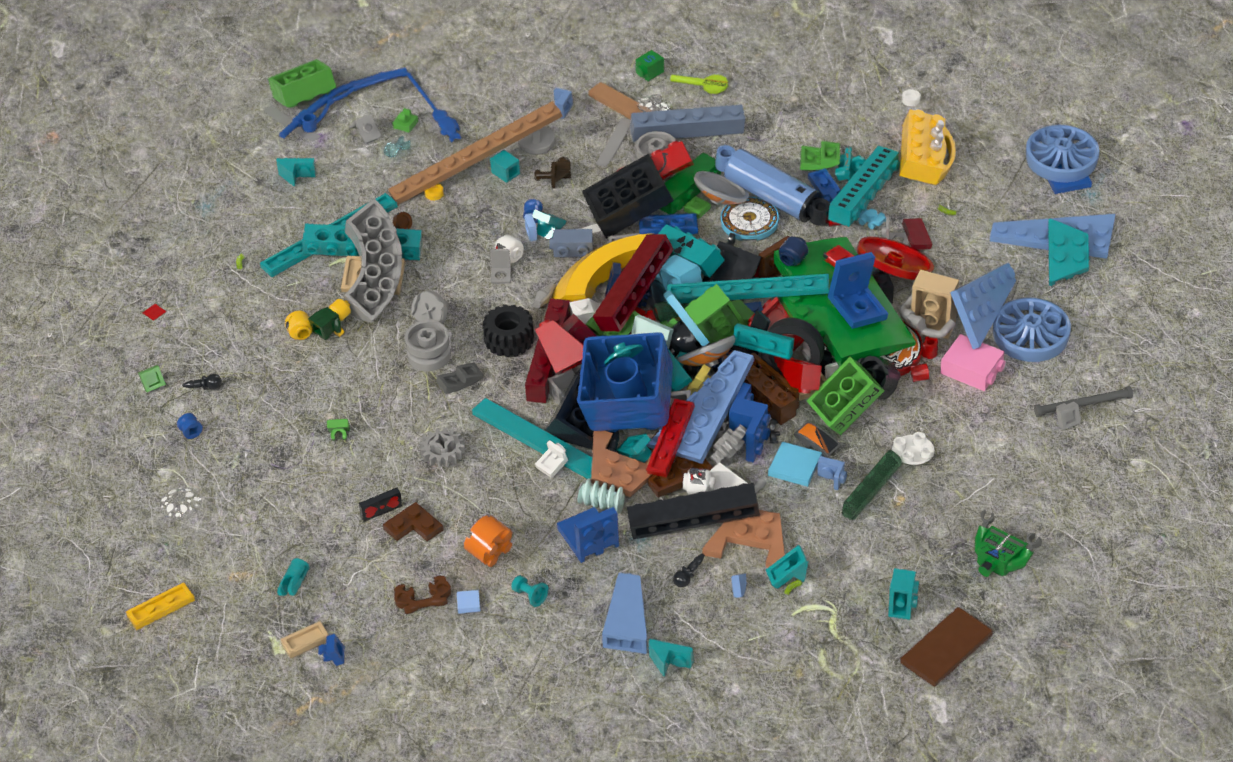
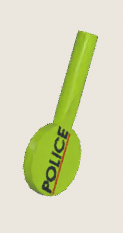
M673 74L670 77L671 82L703 86V89L711 94L722 93L728 88L727 78L719 74L710 75L705 79Z

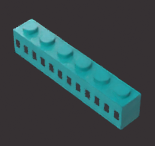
M878 145L830 203L828 220L848 227L854 221H857L860 213L866 210L868 203L874 200L876 193L882 190L884 183L890 180L894 171L898 170L900 166V160H898L899 152Z

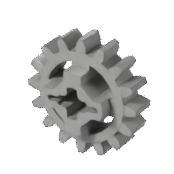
M741 424L734 431L729 428L713 445L716 451L710 458L716 464L724 457L729 460L745 443L742 438L746 434L747 429Z
M436 428L435 433L429 431L428 437H422L423 442L419 443L420 455L423 457L424 462H430V466L436 463L438 468L442 464L449 467L450 462L456 464V459L463 458L462 454L465 453L464 438H461L460 433L455 434L454 429L447 432V428H444L443 431Z

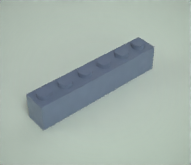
M742 104L631 113L630 131L633 142H636L640 136L654 131L668 133L675 139L741 134L744 132L745 115Z

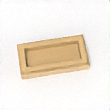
M321 621L281 638L280 641L291 659L326 643L329 634Z

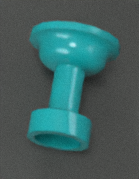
M522 575L516 576L511 585V589L516 593L526 592L529 602L533 607L540 606L547 598L549 591L546 583L541 582L531 586L528 584V579Z

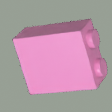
M960 334L941 359L940 373L985 391L989 384L992 385L994 383L997 373L1002 372L1005 367L1004 351L984 343L979 348L972 349L968 337Z

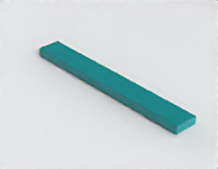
M387 193L375 198L387 213L398 207L397 202ZM365 205L328 225L345 226L346 221ZM301 239L260 262V266L272 278L310 257L312 254H303Z
M829 274L668 284L667 291L669 290L679 303H690L696 300L708 288L716 284L729 300L828 294Z
M484 398L472 409V415L542 454L548 450L546 443L549 440L554 444H561L566 449L565 453L568 458L564 466L586 479H591L592 457L487 398Z

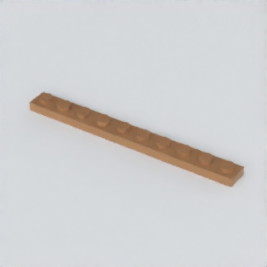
M552 101L388 189L389 194L399 205L563 117L562 113Z

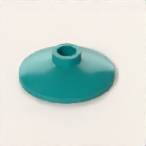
M620 343L613 348L614 352L605 360L604 364L607 366L612 360L620 357L632 358L643 350V346L640 344L626 346L625 343Z

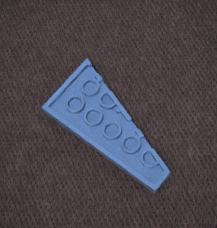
M1116 214L1049 218L1088 233L1089 256L1107 259ZM1048 219L994 222L990 241L1048 250Z
M1009 262L950 292L972 349L981 346L1000 308L1003 306L1016 282L1015 272Z
M734 350L718 367V371L711 378H707L703 382L704 385L698 392L695 391L686 400L693 402L695 407L676 456L703 464L755 360L753 355ZM660 427L658 429L659 432L653 438H650L651 441L647 444V447L655 448L663 427Z

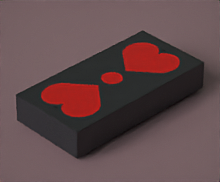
M398 488L359 503L360 516L363 522L402 507L401 493Z

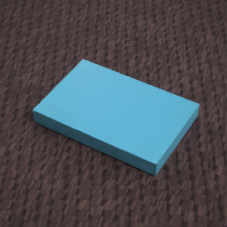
M669 290L664 293L665 299L702 346L707 345L709 341Z

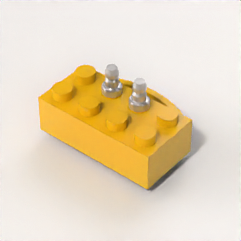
M909 109L902 125L899 176L937 185L946 177L956 153L954 140L945 126L946 118L938 114H927L919 109ZM946 148L949 153V163L947 165L943 164Z

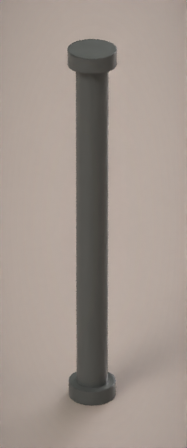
M1127 386L1122 390L1043 406L1037 404L1034 405V412L1036 417H1041L1042 414L1055 412L1056 406L1063 403L1067 405L1075 402L1080 407L1125 397L1130 399L1133 398V391L1131 386Z

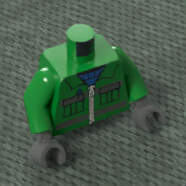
M983 510L980 514L983 522L982 525H979L974 539V548L976 555H978L977 563L980 565L978 568L980 574L988 577L994 572L1000 576H1005L1009 572L1023 569L1034 553L1032 550L1042 545V539L1038 537L1036 542L1032 543V540L1035 538V534L1032 532L1028 534V543L994 526L988 528V525L994 522L995 516L992 512L989 519H984L986 510Z

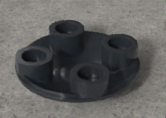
M653 280L648 288L651 294L648 301L650 306L656 308L661 318L664 319L671 315V305L667 304V300L664 297V293L667 292L659 281Z

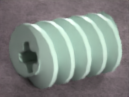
M588 478L586 483H583L580 487L577 501L579 504L584 502L586 506L592 504L595 508L600 506L602 510L614 507L617 514H620L624 506L625 494L621 486L616 492L615 485L612 484L608 490L607 483L604 482L600 488L598 480L591 485V479Z

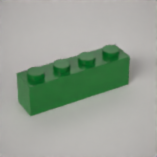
M703 152L693 160L694 165L678 172L665 182L674 201L660 208V210L667 214H675L701 192L694 181V176L697 172L707 171L721 175V171L715 167L716 159Z

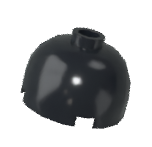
M682 320L672 327L673 333L669 350L674 357L679 352L689 353L702 347Z

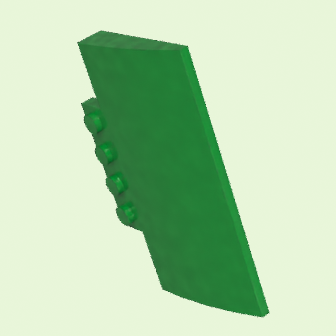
M847 237L829 238L807 242L809 253L798 266L785 265L780 260L779 250L774 251V263L783 277L829 274L830 289L835 267L825 261L826 258L823 257V254L837 245L842 246L854 256H857L858 253ZM872 274L868 288L888 312L887 320L853 329L829 300L828 294L777 297L790 318L802 319L818 330L839 367L849 357L856 361L868 356L881 357L916 345L915 339Z

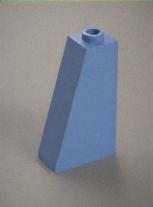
M618 573L602 632L603 648L647 654V633L640 575Z

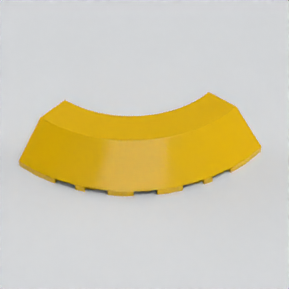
M646 234L612 241L582 257L564 274L551 298L570 300V302L587 298L592 299L596 292V287L609 279L613 262L620 263L621 268H624Z

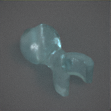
M404 136L398 138L397 143L386 144L383 149L384 155L392 158L397 155L398 150L409 149L410 140L404 142Z

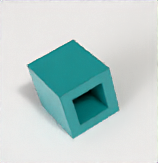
M502 150L490 158L491 173L504 182L508 183L520 175L519 159L507 151Z

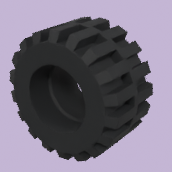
M516 305L497 306L495 310H490L483 320L486 348L490 349V352L493 354L497 353V356L505 355V357H510L511 355L515 357L519 353H525L526 349L529 350L531 344L534 343L532 315H529V311L524 310L521 306L516 307Z

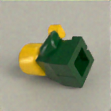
M337 299L329 307L316 311L308 318L312 332L324 340H327L332 332L341 337L345 333L341 328V321L351 313L350 304L346 300Z

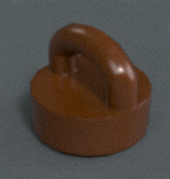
M400 212L394 215L393 226L396 229H410L412 227L413 221L410 214Z

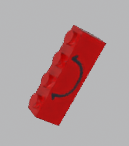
M674 141L668 145V148L662 151L658 149L652 152L650 156L663 180L694 165L682 141Z

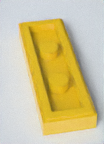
M183 582L127 610L126 615L135 629L138 630L194 602L195 598Z

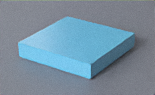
M782 442L768 470V476L808 487L818 467V460L822 456V452Z

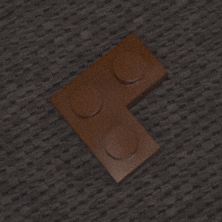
M417 502L383 524V530L396 541L414 530L428 542L444 531L443 525Z

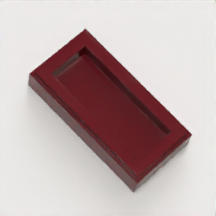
M922 218L903 219L902 225L911 247L916 250L931 249L932 242Z

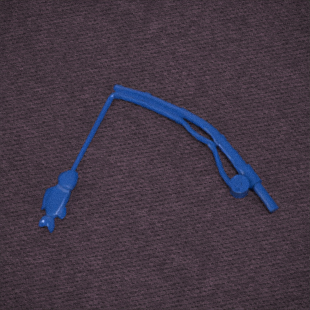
M406 67L353 80L331 90L330 93L321 96L320 99L311 104L307 109H303L279 133V136L284 139L301 125L305 132L312 133L317 129V123L325 117L328 109L335 101L341 100L361 88L389 79L407 76L434 110L432 116L441 128V134L443 136L448 135L451 143L456 138L461 139L460 134L456 132L460 130L458 122L449 117L445 110L435 107L413 76L407 72ZM326 104L322 113L316 118L314 113Z

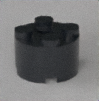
M875 356L859 359L857 362L885 390L877 399H888L896 390L901 378V374L896 366L887 359Z

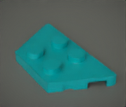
M1048 219L1049 286L1055 285V282L1065 278L1068 280L1077 274L1089 271V234L1054 219Z

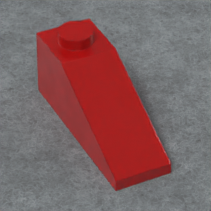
M774 356L775 363L791 387L798 388L800 393L810 394L811 390L819 391L821 365L796 358L788 360Z

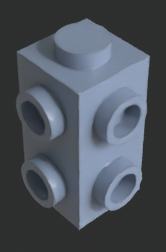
M592 229L553 230V238H549V247L553 249L554 257H584L593 251Z

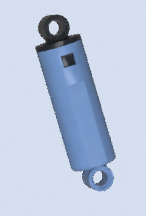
M729 145L718 147L715 167L719 171L724 172L727 180L803 223L810 220L814 225L822 226L828 222L830 203L822 199L821 192L745 149L735 151Z

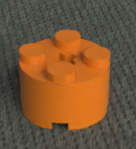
M486 515L473 525L470 530L473 534L470 539L466 537L464 542V549L485 565L493 567L498 560V556L501 553H508L511 549L512 543L510 540L513 532L492 515L490 517Z

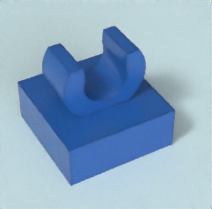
M335 634L328 635L326 644L318 646V654H323L324 662L332 660L338 666L344 664L345 646Z

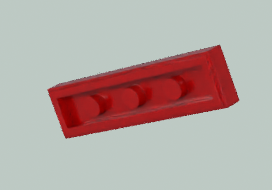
M674 398L669 410L668 423L661 430L646 468L648 474L662 477L668 476L695 405L693 402Z

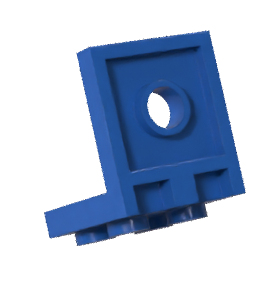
M872 252L837 260L828 298L852 329L884 321L888 317V312L868 288L875 261V256Z
M593 507L557 523L558 531L581 563L585 561V557L593 553L596 556L603 554L604 548L614 545L615 548L619 547L618 515L614 507L600 513Z

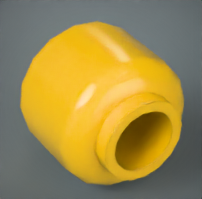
M294 311L285 319V327L293 339L304 340L312 333V327L308 320L309 315L305 311Z

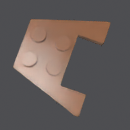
M594 431L591 483L594 484L598 480L599 486L602 487L605 482L607 483V489H610L613 484L615 485L616 492L621 486L625 496L631 497L652 476V474H648L646 471L652 453L646 464L607 449L613 433Z
M759 510L760 516L724 522L705 544L702 553L705 556L721 559L727 542L769 550L766 568H769L785 555L780 513Z

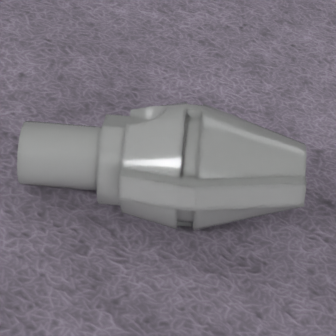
M549 283L547 287L540 289L536 293L532 306L540 308L548 304L556 285Z

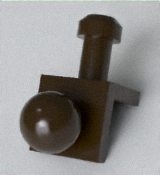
M560 157L557 162H551V171L541 172L536 170L534 172V179L536 181L551 179L552 189H555L557 181L562 178H571V162L567 157Z

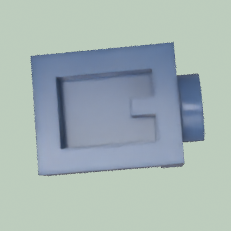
M555 88V105L562 113L563 117L561 119H564L573 106L572 91Z
M820 456L817 476L834 480V489L838 490L841 483L844 484L847 478V471H844L845 462Z

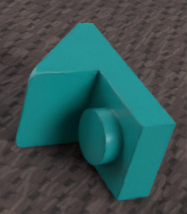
M314 158L276 159L278 174L294 187L297 177H316Z
M535 209L532 217L538 219L537 235L547 239L553 238V230L561 229L567 222V220Z
M647 434L629 436L617 448V451L621 455L645 463L652 453L647 447L651 439Z
M800 545L796 546L766 569L773 587L778 589L793 577L802 582L805 581L808 560Z
M650 639L649 657L662 676L665 677L669 664L691 669L693 665V648Z

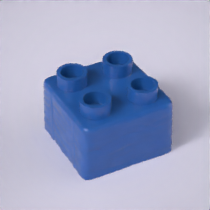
M654 332L586 338L583 344L577 402L589 428L593 431L615 432L622 429L645 428L654 430L665 426L669 419L673 363L663 333ZM620 343H625L626 346L633 344L643 346V350L632 358L620 357L612 360L607 366L604 364L605 360L614 352L613 348Z

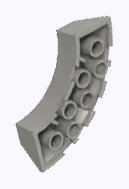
M375 198L351 216L345 225V233L358 250L361 260V271L354 285L344 294V300L349 302L351 314L356 319L371 323L384 311L394 296L402 267V250L396 228L390 221V216Z

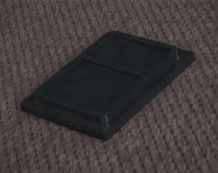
M719 241L717 247L721 250L720 254L724 258V262L710 278L704 275L702 282L753 279L762 257Z

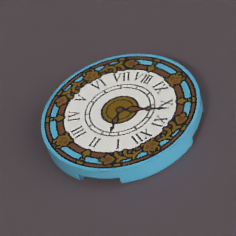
M748 197V200L741 204L726 205L721 212L722 229L728 235L735 233V239L762 240L773 234L778 227L779 215L777 209L761 198Z

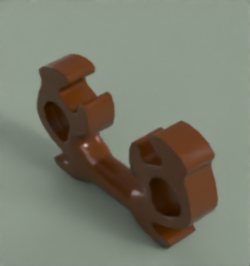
M435 576L434 585L431 582L428 584L429 592L433 596L414 600L415 594L412 587L406 591L405 584L398 585L394 588L395 605L398 608L404 609L405 614L414 613L418 609L447 605V598L451 595V586L446 581L445 576Z

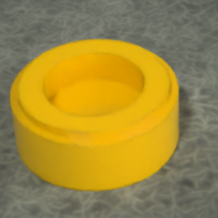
M437 184L424 191L425 197L429 200H439L444 195L441 184Z

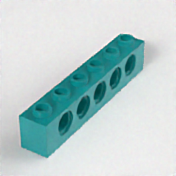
M305 223L302 239L303 254L359 256L356 246L345 233V226ZM396 229L401 244L402 259L420 260L422 230Z

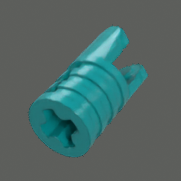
M294 558L291 561L277 589V595L285 596L289 593L291 596H295L310 569L306 561L299 558Z

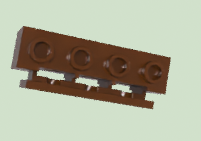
M753 352L750 355H753L755 360L744 383L751 384V393L754 394L753 401L768 405L770 417L776 419L778 424L782 425L796 416V410L799 408L800 392H798L797 388L791 387L783 376Z

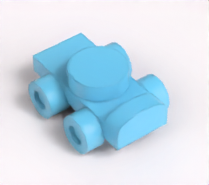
M866 209L860 213V219L858 220L861 225L869 222L868 227L874 229L876 225H882L886 221V217L881 212L877 214V211L874 209Z

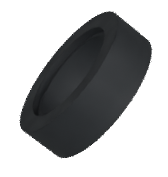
M784 318L775 322L769 328L768 332L779 335L795 334L804 339L811 352L808 362L817 365L821 363L825 351L822 336L813 325L798 318ZM760 352L762 360L784 377L774 361V355Z

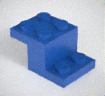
M743 382L729 410V428L734 431L741 424L747 429L746 434L742 438L745 442L744 444H746V461L754 463L757 455L762 453L764 440L767 441L770 435V428H768L770 414H768V405L753 401L754 394L751 393V384Z

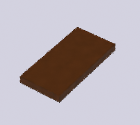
M957 607L900 658V663L933 687H936L993 635V630L960 607Z

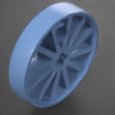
M1050 125L1038 129L1029 137L1026 144V161L1030 169L1040 177L1055 182H1074L1089 176L1095 170L1099 158V146L1094 137L1080 128L1069 125ZM1061 163L1062 169H1057Z
M1020 298L1004 304L993 322V337L997 346L1008 356L1027 362L1045 361L1059 355L1066 348L1071 331V323L1067 314L1056 304L1039 298ZM1028 310V314L1024 316L1021 311ZM1033 310L1040 311V315L1033 313ZM1029 340V348H1023L1025 343ZM1034 341L1038 344L1040 349H1034Z

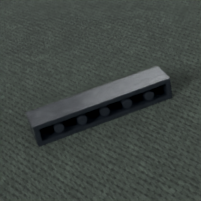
M754 482L627 507L633 540L760 516Z

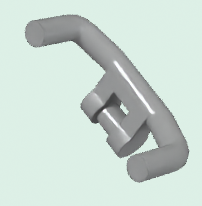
M912 294L899 310L907 325L928 337L943 338L956 325L950 319L941 330L927 328L925 319L921 316H916L915 312L909 309L911 307Z

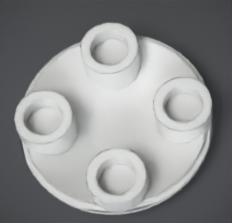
M922 432L896 437L892 446L895 458L911 465L929 461L935 451L932 442Z

